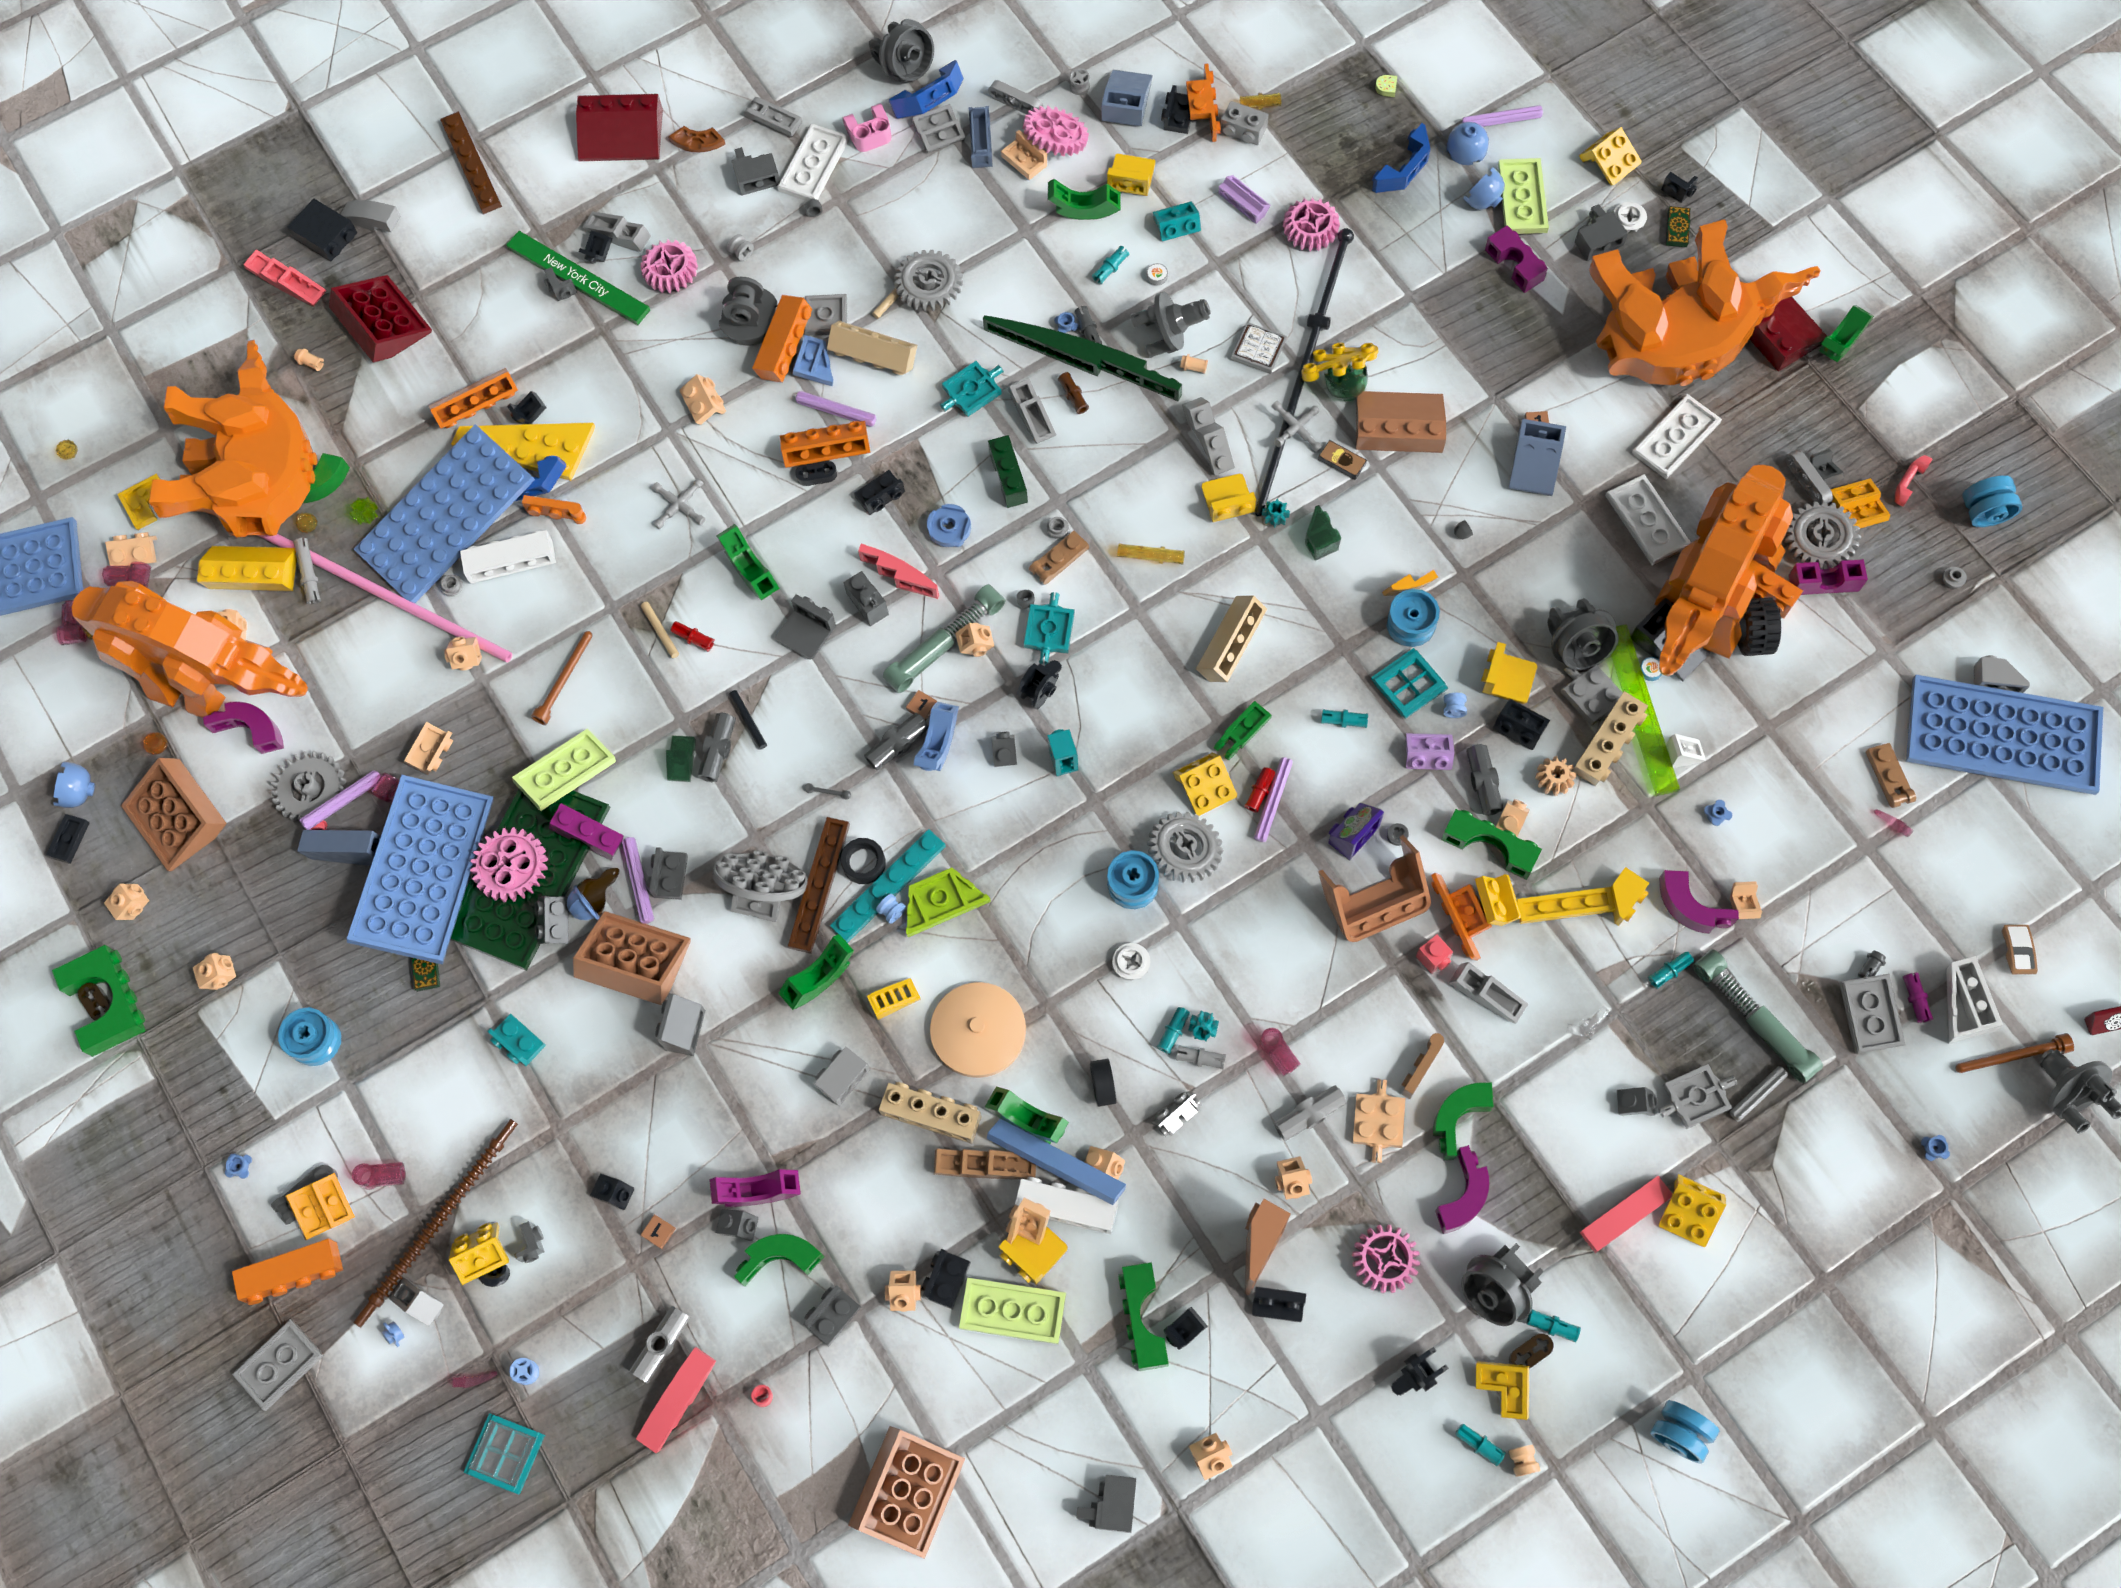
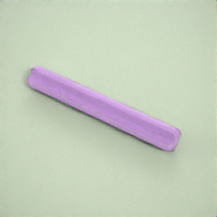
M1541 105L1473 115L1463 117L1462 123L1475 122L1484 127L1542 117L1543 110Z
M799 391L796 395V402L798 404L852 421H865L866 425L871 427L875 425V414L803 391Z
M1282 757L1280 759L1254 835V839L1257 841L1266 842L1292 766V760Z
M376 771L370 772L300 819L301 825L306 830H310L380 783L382 777Z
M627 837L622 840L637 910L640 922L648 924L654 921V916L637 843L634 837Z

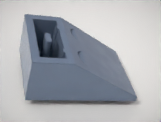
M1113 70L1103 96L1102 121L1142 126L1153 75Z
M1522 419L1517 436L1509 489L1553 496L1566 426Z

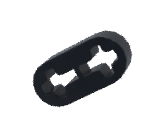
M827 460L800 465L797 467L795 474L800 485L811 486L832 482L837 477V469L832 461ZM826 468H829V474H825ZM804 472H808L807 478L803 477Z

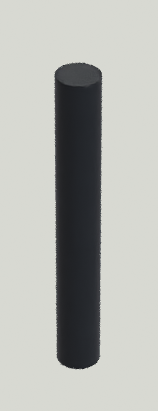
M737 690L731 691L729 696L759 749H764L767 747V743Z

